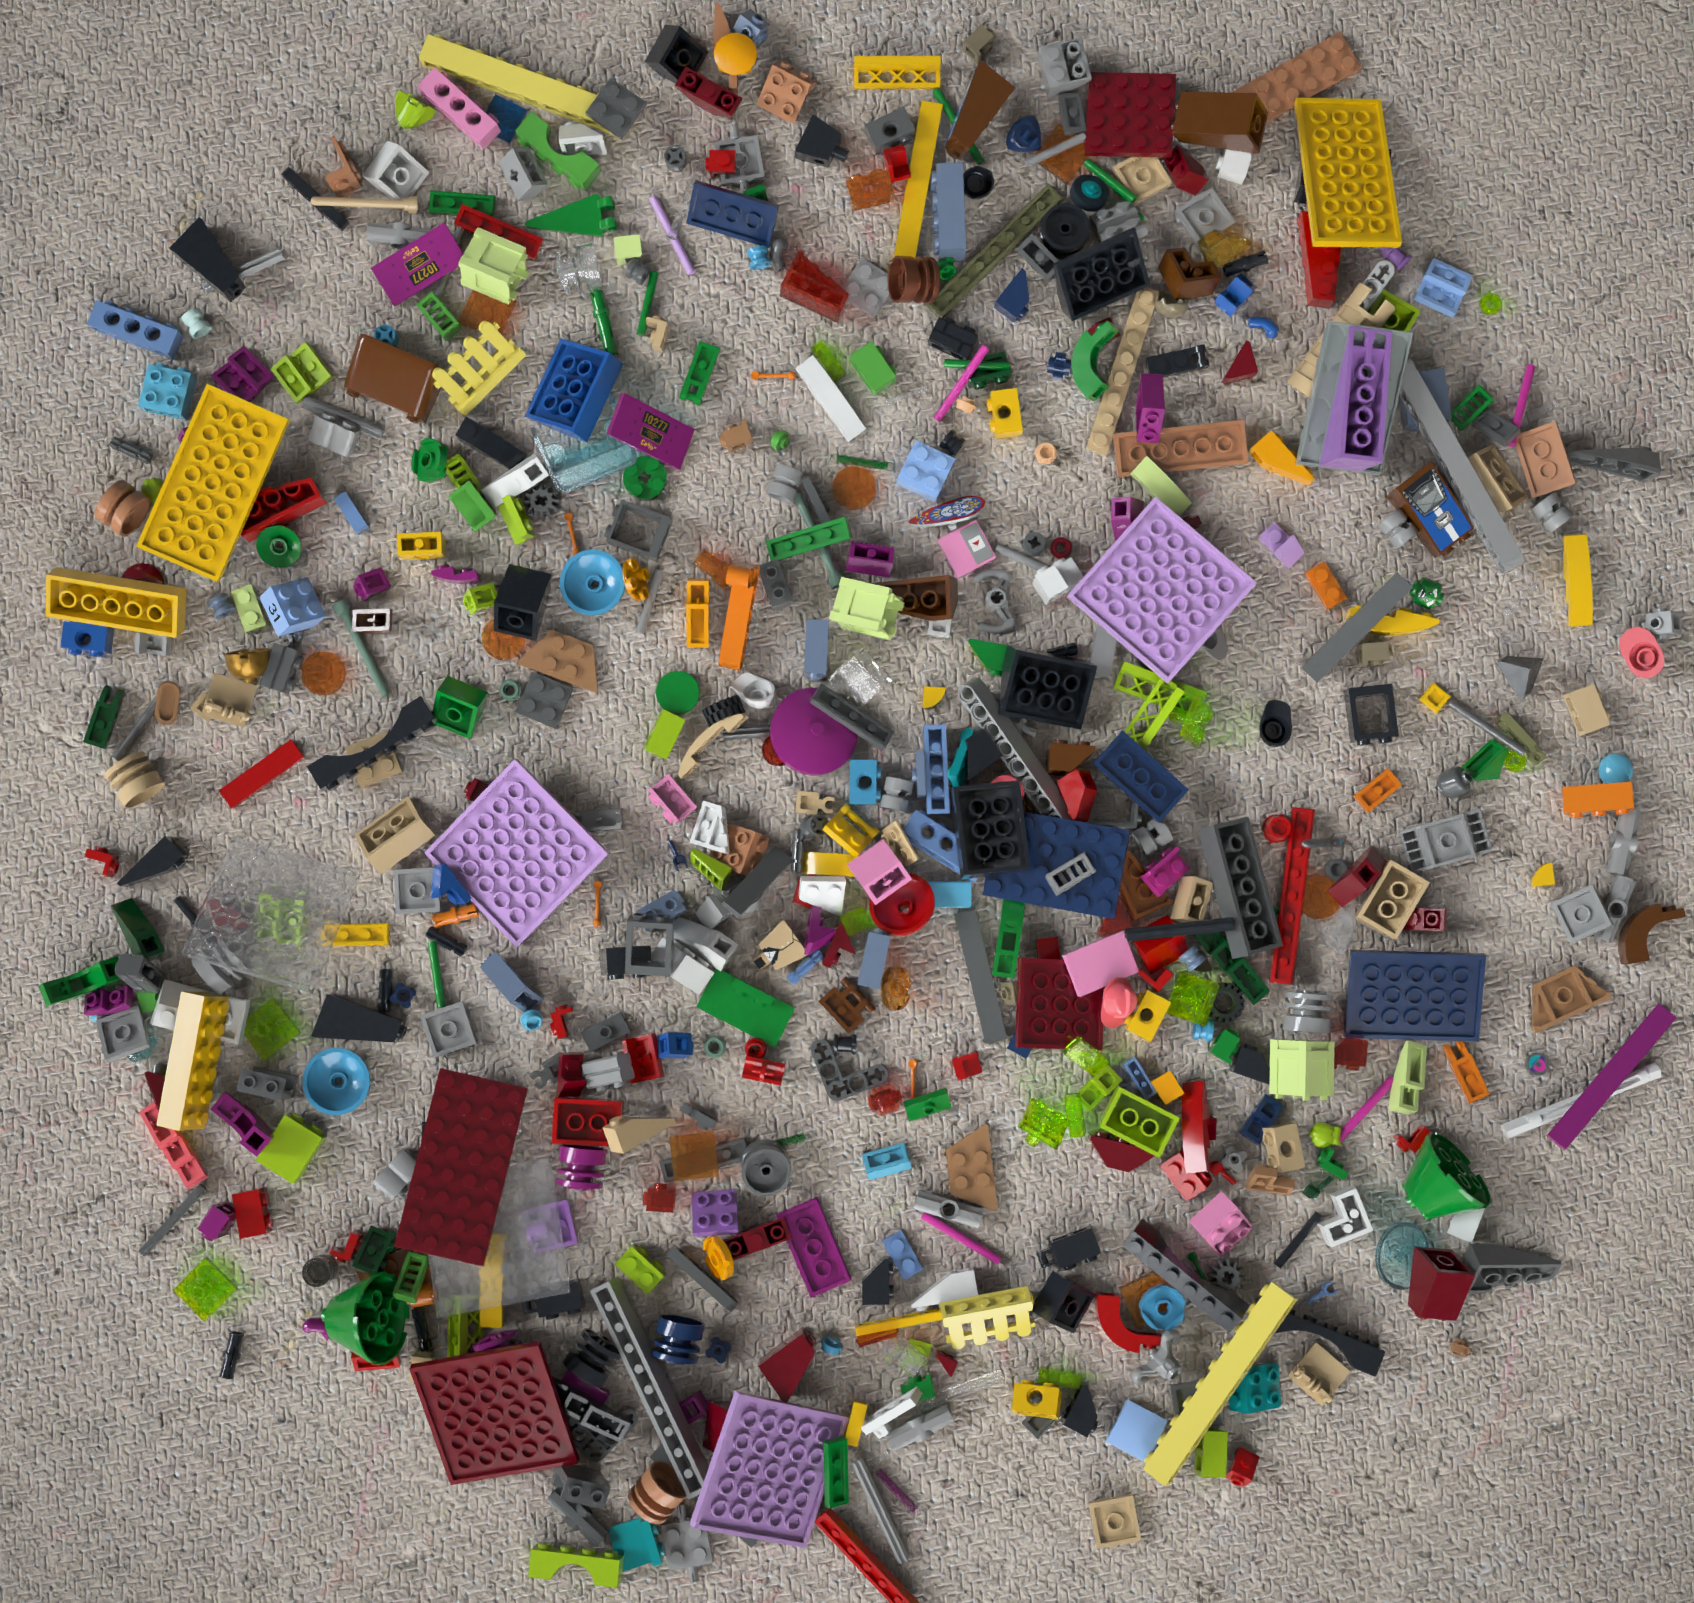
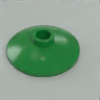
M272 525L265 528L259 534L256 548L260 558L266 564L277 568H284L292 565L299 558L301 542L292 529L282 525ZM282 541L284 546L279 547L276 542Z

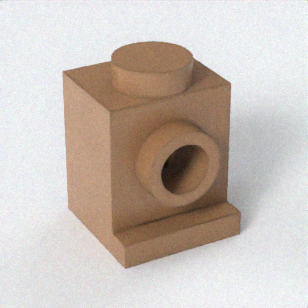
M745 418L741 420V425H729L718 436L722 448L727 447L729 453L753 444Z

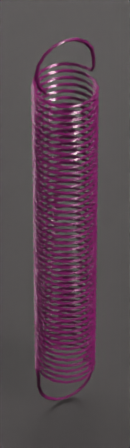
M879 1468L880 1470L876 1472V1477L880 1478V1481L884 1482V1485L887 1488L889 1487V1490L893 1491V1494L897 1495L900 1501H903L902 1503H904L905 1507L909 1508L910 1512H913L914 1507L918 1506L914 1505V1502L903 1491L901 1492L898 1485Z

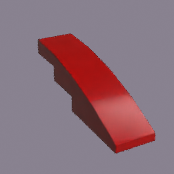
M1205 1080L1185 1082L1182 1085L1184 1092L1182 1095V1138L1186 1174L1210 1171L1207 1148H1210L1208 1125H1211Z

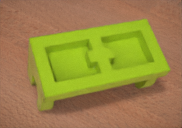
M664 709L661 710L643 750L667 760L685 719Z
M1210 1427L1195 1448L1194 1472L1201 1477L1226 1478L1228 1431Z

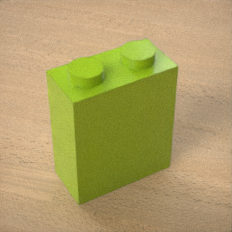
M295 1112L283 1116L273 1132V1139L255 1160L292 1184L300 1181L327 1136L322 1134L324 1131L314 1124L308 1125L304 1122L305 1118Z

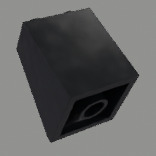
M509 564L494 601V631L537 641L551 591L552 574Z

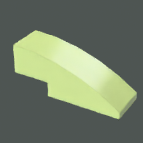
M1148 456L1130 473L1145 488L1149 495L1153 498L1156 496L1179 517L1191 505L1192 502Z
M1412 1041L1405 1042L1395 1069L1388 1110L1405 1115L1418 1112L1419 1090L1425 1087L1427 1046Z

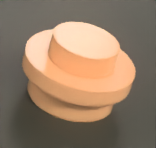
M962 396L961 400L956 399V408L970 414L973 409L976 410V406L973 405L974 400Z
M1044 442L1037 446L1035 457L1040 463L1050 464L1056 459L1057 450L1053 444Z

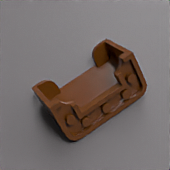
M360 333L344 384V388L347 390L346 394L358 399L359 396L364 397L365 395L402 411L407 415L406 419L410 422L418 424L420 421L426 424L442 387L437 389L433 385L436 381L432 373L435 368L439 367L436 364Z

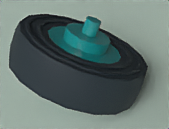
M1084 174L1078 176L1073 181L1070 197L1074 204L1082 210L1095 212L1106 204L1109 190L1105 182L1099 177Z

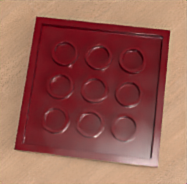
M1090 72L1092 79L1089 81L1085 156L1172 158L1173 129H1171L1174 121L1176 74Z
M1018 958L1015 1047L1103 1051L1104 1025L1101 1021V1009L1105 987L1078 997L1064 960Z

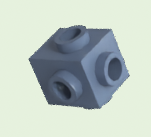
M749 9L740 14L731 32L744 34L753 41L755 46L761 45L768 37L767 31L770 24L765 21L762 15Z

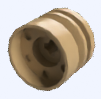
M143 751L121 759L104 773L106 781L111 782V789L121 788L116 796L126 809L147 801L165 787V782L157 771L148 772L153 767L151 761H147L148 756Z

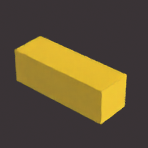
M855 1399L853 1401L844 1436L847 1438V1445L858 1446L861 1427L868 1406L866 1402Z

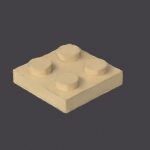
M1130 157L1113 166L1112 169L1119 182L1137 196L1136 201L1132 203L1134 206L1172 185V181L1158 158Z
M385 731L346 746L347 754L359 753L374 746L388 732ZM396 752L389 756L384 754L377 758L378 762L369 768L365 766L358 770L359 774L356 778L360 788L368 787L403 773Z
M1132 1493L1088 1502L1097 1549L1142 1541Z

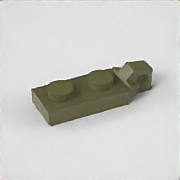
M1508 712L1500 713L1496 717L1499 721L1497 724L1499 728L1506 734L1509 732L1514 737V741L1528 749L1526 751V759L1531 763L1538 765L1547 757L1537 746V743Z

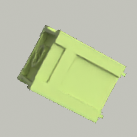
M477 227L472 240L458 262L461 270V285L509 305L511 300L515 301L518 295L515 291L522 279L526 280L529 274L526 265L528 257L525 254L526 247Z
M841 577L829 620L840 624V628L843 630L891 641L892 636H895L897 628L894 626L898 612L903 610L905 603L902 602V597L892 593L891 588Z
M1270 1040L1269 1094H1276V1099H1282L1283 1095H1293V1098L1303 1096V1101H1310V1096H1320V1100H1327V1096H1334L1335 1042Z

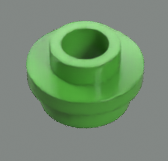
M777 430L773 434L770 444L774 447V450L779 452L787 448L790 442L787 431Z

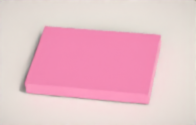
M1118 931L1062 955L1078 997L1105 987L1114 978H1126L1139 972L1124 931Z

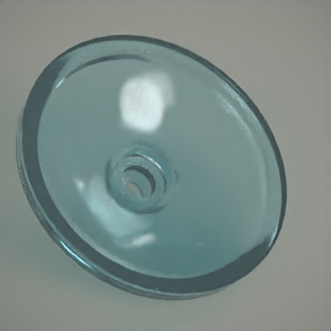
M1401 1221L1392 1224L1384 1231L1376 1247L1375 1262L1379 1277L1387 1286L1393 1289L1405 1290L1410 1288L1415 1246L1429 1247L1425 1234L1413 1223Z

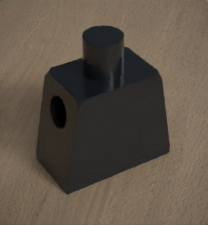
M812 115L795 149V158L827 168L830 166L833 158L845 162L850 150L840 146L842 141V134L817 116Z

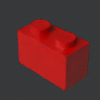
M264 1187L232 1194L240 1239L267 1234L272 1231L271 1227L274 1225L273 1217L268 1213L269 1195L267 1192H264Z

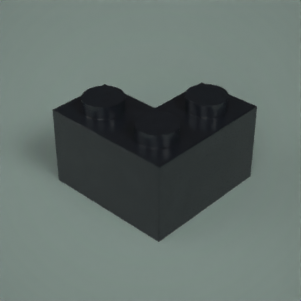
M651 945L633 946V959L651 960ZM626 947L599 949L601 976H607V980L624 979ZM633 974V978L646 977V975Z

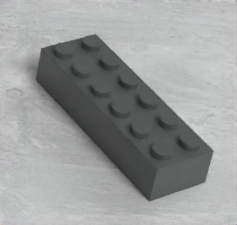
M1249 817L1198 829L1221 918L1233 917L1235 919V930L1225 931L1232 959L1282 947V939Z

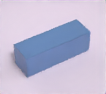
M346 491L334 498L358 535L370 528Z
M1132 1057L1122 1063L1144 1100L1157 1093L1136 1057Z

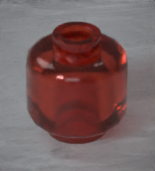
M891 1084L875 1087L871 1090V1094L868 1095L870 1110L879 1116L897 1112L899 1103L902 1102L900 1090H896Z

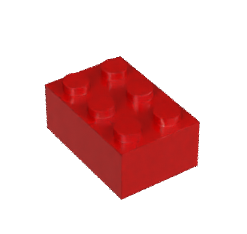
M554 1098L552 1144L609 1146L602 1127L609 1124V1121L614 1117H623L624 1100Z

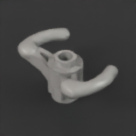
M1001 569L983 571L974 577V582L980 583L991 577H998L1000 579L997 586L987 592L985 604L990 611L997 612L1004 623L999 626L980 623L978 628L981 631L992 634L1006 633L1014 629L1016 624L1015 618L1008 610L1006 587L1011 582V575L1008 571ZM998 598L1000 600L999 604H995V601L992 602V599Z
M1166 1330L1161 1336L1159 1350L1155 1349L1148 1358L1150 1362L1137 1367L1133 1371L1132 1381L1135 1384L1142 1385L1147 1383L1149 1375L1159 1374L1165 1380L1173 1381L1180 1374L1182 1367L1179 1365L1180 1362L1173 1357L1172 1343L1178 1344L1180 1341V1335L1177 1330Z

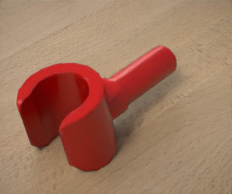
M1213 1161L1209 1164L1210 1172L1213 1176L1221 1173L1232 1185L1236 1184L1237 1181L1227 1173L1223 1165L1218 1161Z

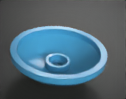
M591 549L579 552L571 557L563 567L560 576L561 594L565 602L573 610L581 614L596 616L607 613L619 603L624 594L623 568L612 555L604 551ZM598 581L599 587L594 589L593 583Z
M329 1048L316 1054L307 1064L302 1080L304 1094L309 1103L318 1111L328 1115H343L358 1108L366 1099L371 1083L369 1069L365 1061L355 1052L345 1048ZM339 1076L343 1078L341 1085L336 1081Z

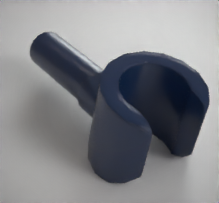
M670 840L668 845L673 853V864L676 871L680 872L678 864L684 863L686 868H688L685 856L679 854L673 840Z

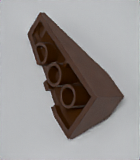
M951 575L871 583L891 588L892 593L903 598L902 602L905 604L903 610L898 612L900 614L928 621L953 619L958 603L957 578Z

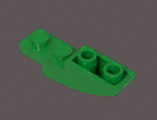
M1002 899L992 975L1013 979L1015 977L1025 903Z

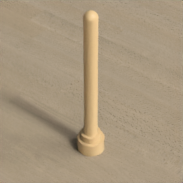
M408 196L404 200L340 197L311 198V203L315 206L404 209V211H408V214H417V196Z

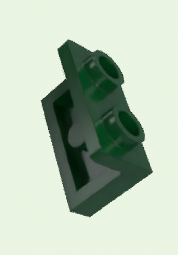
M1005 351L987 355L982 360L1008 362ZM976 369L967 382L968 388L979 390L987 387V384L995 382L997 385L1006 383L1012 376V370Z
M371 1225L352 1264V1269L369 1276L376 1272H384L389 1261L386 1260L389 1252L393 1253L396 1248L394 1247L396 1232L391 1230L389 1233Z

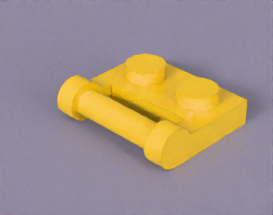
M846 803L822 830L856 858L880 831L876 827L873 829L851 810V806ZM845 815L848 819H850L863 832H865L867 836L865 837L862 833H860L847 820H845L843 816Z

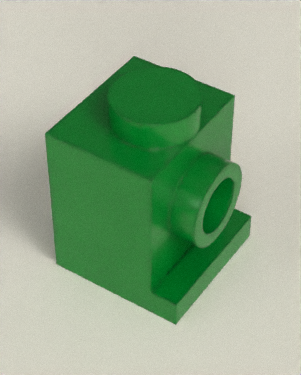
M1231 1028L1228 1031L1221 1029L1208 1052L1225 1063L1231 1064L1232 1060L1229 1057L1230 1055L1234 1056L1240 1047L1238 1042L1241 1034Z
M929 1371L925 1372V1377H921L920 1374L910 1376L908 1381L900 1385L902 1395L918 1387L922 1392L919 1401L935 1397Z

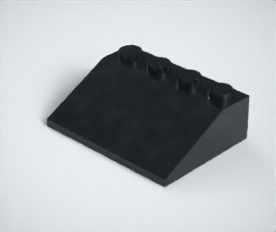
M1134 227L1054 263L1059 302L1062 312L1071 321L1151 286Z
M1007 645L1002 665L999 714L1081 730L1098 666L1087 660Z
M1019 780L953 787L950 791L961 880L1031 869Z

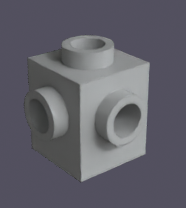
M1668 608L1654 609V613L1646 614L1644 628L1650 631L1658 641L1669 640V636L1681 635V612L1668 611Z

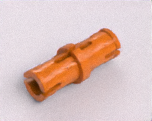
M474 903L460 908L455 906L449 911L432 914V920L435 922V928L451 923L456 925L460 924L462 920L479 917L478 909H476L477 907Z

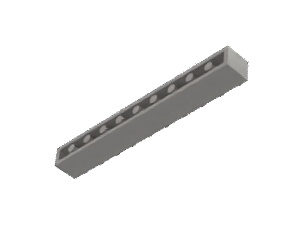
M617 1276L595 1287L590 1292L688 1499L700 1494L709 1466L658 1359L651 1355L653 1348Z

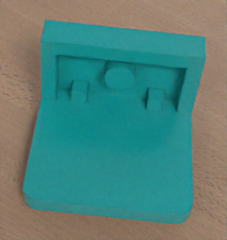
M1269 1362L1252 1365L1228 1400L1229 1410L1250 1414L1279 1408L1281 1406L1278 1363Z
M638 1517L609 1528L608 1531L613 1549L618 1551V1554L624 1555L623 1571L651 1562L653 1567L663 1563L666 1551L663 1542H659L657 1536L659 1528L657 1524Z

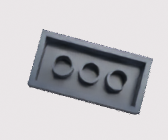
M963 162L936 163V171H932L931 192H933L932 213H936L933 214L932 225L933 234H937L934 235L933 253L938 255V261L953 257L955 262H964L966 231Z

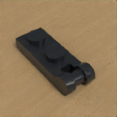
M1202 344L1192 348L1146 357L1145 362L1148 374H1162L1163 377L1208 368L1210 364L1205 356V352H1207L1206 347ZM1196 355L1198 361L1192 363L1190 356Z

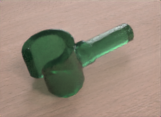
M1331 1176L1327 1177L1316 1187L1311 1183L1308 1184L1303 1190V1194L1310 1199L1317 1198L1321 1190L1333 1181V1178Z

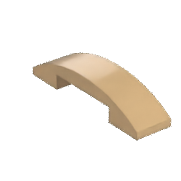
M746 714L733 715L718 721L706 729L686 752L680 765L678 776L680 778H687L702 764L696 758L702 750L724 729L727 732L733 733L749 717Z

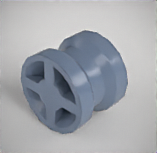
M227 593L219 594L207 603L215 611L214 616L216 619L224 618L236 610L234 604L229 602V595Z
M1196 944L1178 957L1180 961L1186 963L1189 972L1207 959L1205 955L1200 954Z

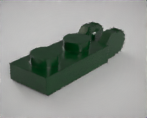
M108 685L104 686L99 701L96 702L83 740L84 743L106 750L120 711L119 707L123 702L125 694L124 690L118 689L112 705L107 704L112 687Z

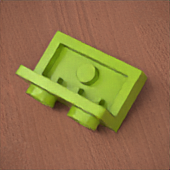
M510 494L503 497L504 504L499 506V510L514 543L520 545L536 537L533 530L534 526L524 511L525 506L522 500Z

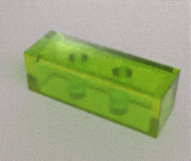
M822 340L810 347V351L834 383L846 375L845 370Z
M1080 1092L1066 1093L1064 1103L1070 1138L1084 1137L1086 1127Z
M1038 1367L1036 1381L1042 1384L1052 1383L1060 1387L1079 1389L1081 1374Z

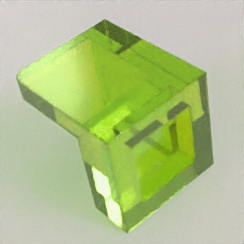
M864 905L839 917L848 937L872 926Z

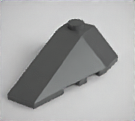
M1640 446L1639 448L1567 452L1570 463L1644 483L1661 472L1659 453L1653 452L1649 447Z
M1491 1243L1470 1244L1463 1257V1262L1475 1274L1468 1293L1492 1292V1287L1504 1285L1506 1289L1513 1287V1284L1520 1281H1525V1283L1529 1284L1552 1279L1562 1265L1560 1260Z

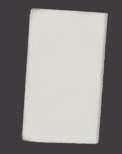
M1485 1208L1454 1214L1447 1233L1472 1243Z

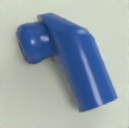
M1249 317V328H1263L1266 330L1267 338H1276L1278 336V325L1268 317Z

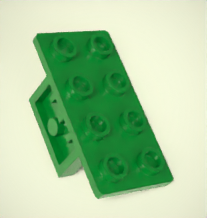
M715 969L697 1004V1008L755 1038L762 1039L772 1047L777 1045L795 1010L789 1004L718 969Z

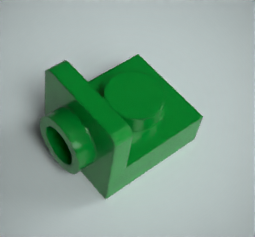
M1329 1146L1325 1149L1322 1148L1316 1158L1318 1161L1316 1166L1341 1180H1345L1348 1172L1343 1170L1344 1165L1334 1159L1329 1162L1335 1149Z

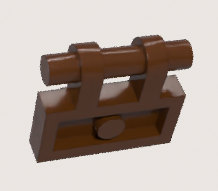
M845 976L840 981L845 987L842 992L834 986L818 1002L850 1034L865 1020L859 1012L865 1008L871 1014L876 1007L871 1003L872 1000L869 996H865L857 988L856 982H852ZM850 993L859 1002L855 1007L846 999Z

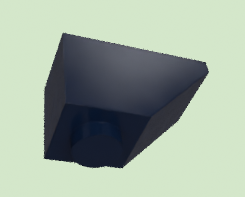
M1023 268L998 297L994 305L997 311L1014 324L1018 319L1022 320L1029 311L1027 308L1029 304L1026 271Z

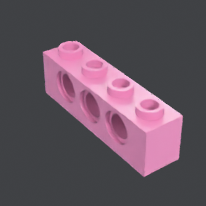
M434 68L417 85L421 95L482 150L500 134L501 131L497 118L491 113L487 115L483 111V106L476 99H469L467 97L468 93L460 85L456 87L452 83L451 77L445 71L440 73ZM449 91L448 95L441 96L442 92ZM459 105H465L462 110H456ZM481 119L478 124H471L473 120Z

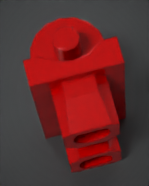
M746 1055L742 1078L781 1086L786 1063Z

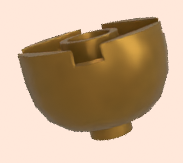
M269 648L227 652L225 654V661L229 672L235 678L244 679V683L257 682V677L262 676L268 666Z

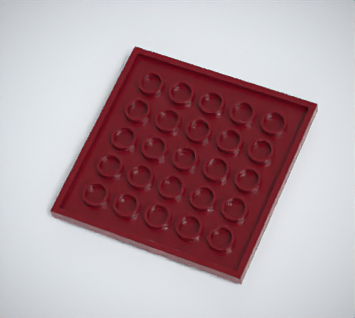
M540 1341L411 1364L409 1370L450 1485L578 1464L580 1458Z

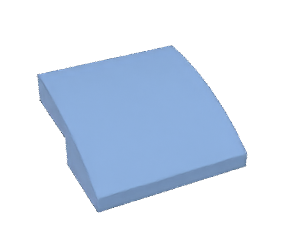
M1433 258L1413 300L1453 318L1462 297L1468 289L1472 275Z
M1127 1399L1117 1420L1114 1421L1105 1442L1144 1462L1147 1455L1154 1450L1168 1420Z

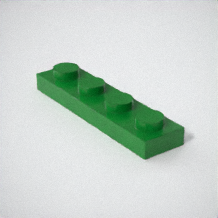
M842 517L767 540L766 545L770 560L778 559L780 561L852 539L853 536L848 517Z

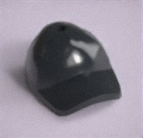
M1271 700L1265 705L1259 723V735L1266 745L1280 747L1289 741L1292 734L1291 708L1286 702Z

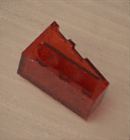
M800 249L780 287V297L836 323H839L848 306L849 293L830 276L827 277L816 263H812L804 256Z

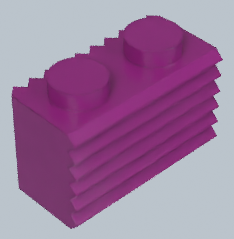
M853 540L847 556L846 571L889 578L893 566L894 547L890 548L884 545L881 547L880 544L877 546L876 544H867V542L864 544L863 542L859 543Z
M226 1202L212 1205L197 1228L202 1232L201 1236L209 1241H213L228 1235V1231L236 1223L234 1207Z

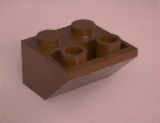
M1055 740L1047 748L1046 772L1048 775L1066 776L1094 753L1096 746H1090V742L1086 741L1068 744L1067 740Z

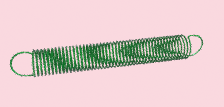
M836 454L837 460L842 464H847L842 459L844 458L855 466L859 465L854 460L865 467L872 468L868 464L870 463L874 467L884 470L880 465L887 468L888 463H892L886 461L881 463L877 460L871 459L869 461L865 458L857 459L852 456L844 457Z
M802 1133L800 1135L796 1134L788 1138L784 1137L779 1139L780 1141L778 1143L781 1144L784 1141L788 1140L783 1145H781L783 1147L786 1144L798 1138L796 1141L792 1143L795 1144L798 1141L805 1138L804 1133Z

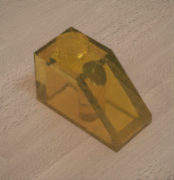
M1216 229L1207 233L1197 242L1205 262L1213 261L1217 269L1251 245L1250 240L1238 233Z

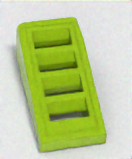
M460 453L446 462V473L457 489L461 487V483L471 478L472 481L470 483L473 486L476 485V490L480 496L483 495L481 484ZM460 463L462 464L460 467L456 468L451 472L450 469L454 468ZM465 470L467 471V473L461 476L460 478H455V476H457L461 472Z
M696 848L691 850L690 863L722 891L730 881L732 868Z

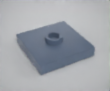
M919 750L915 753L916 768H912V782H916L917 799L925 798L927 795L925 751Z

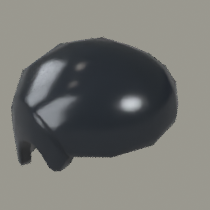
M974 166L964 172V194L967 197L979 200L986 198L991 193L994 186V178L990 170L981 166Z

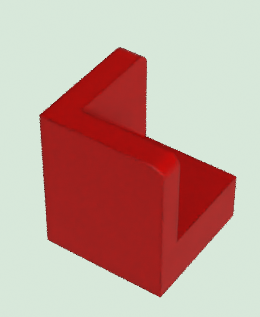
M904 145L884 149L885 168L890 182L893 183L911 178Z
M1145 964L1136 973L1155 991H1160L1174 975L1164 968L1150 975Z
M977 1051L951 1058L958 1081L982 1073Z

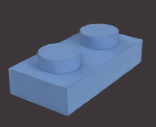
M902 1230L882 1240L903 1280L923 1270Z

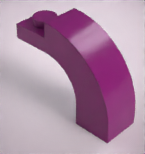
M227 1091L222 1094L210 1109L240 1135L242 1140L239 1143L256 1157L274 1137L269 1126L258 1114L246 1104L243 1105Z

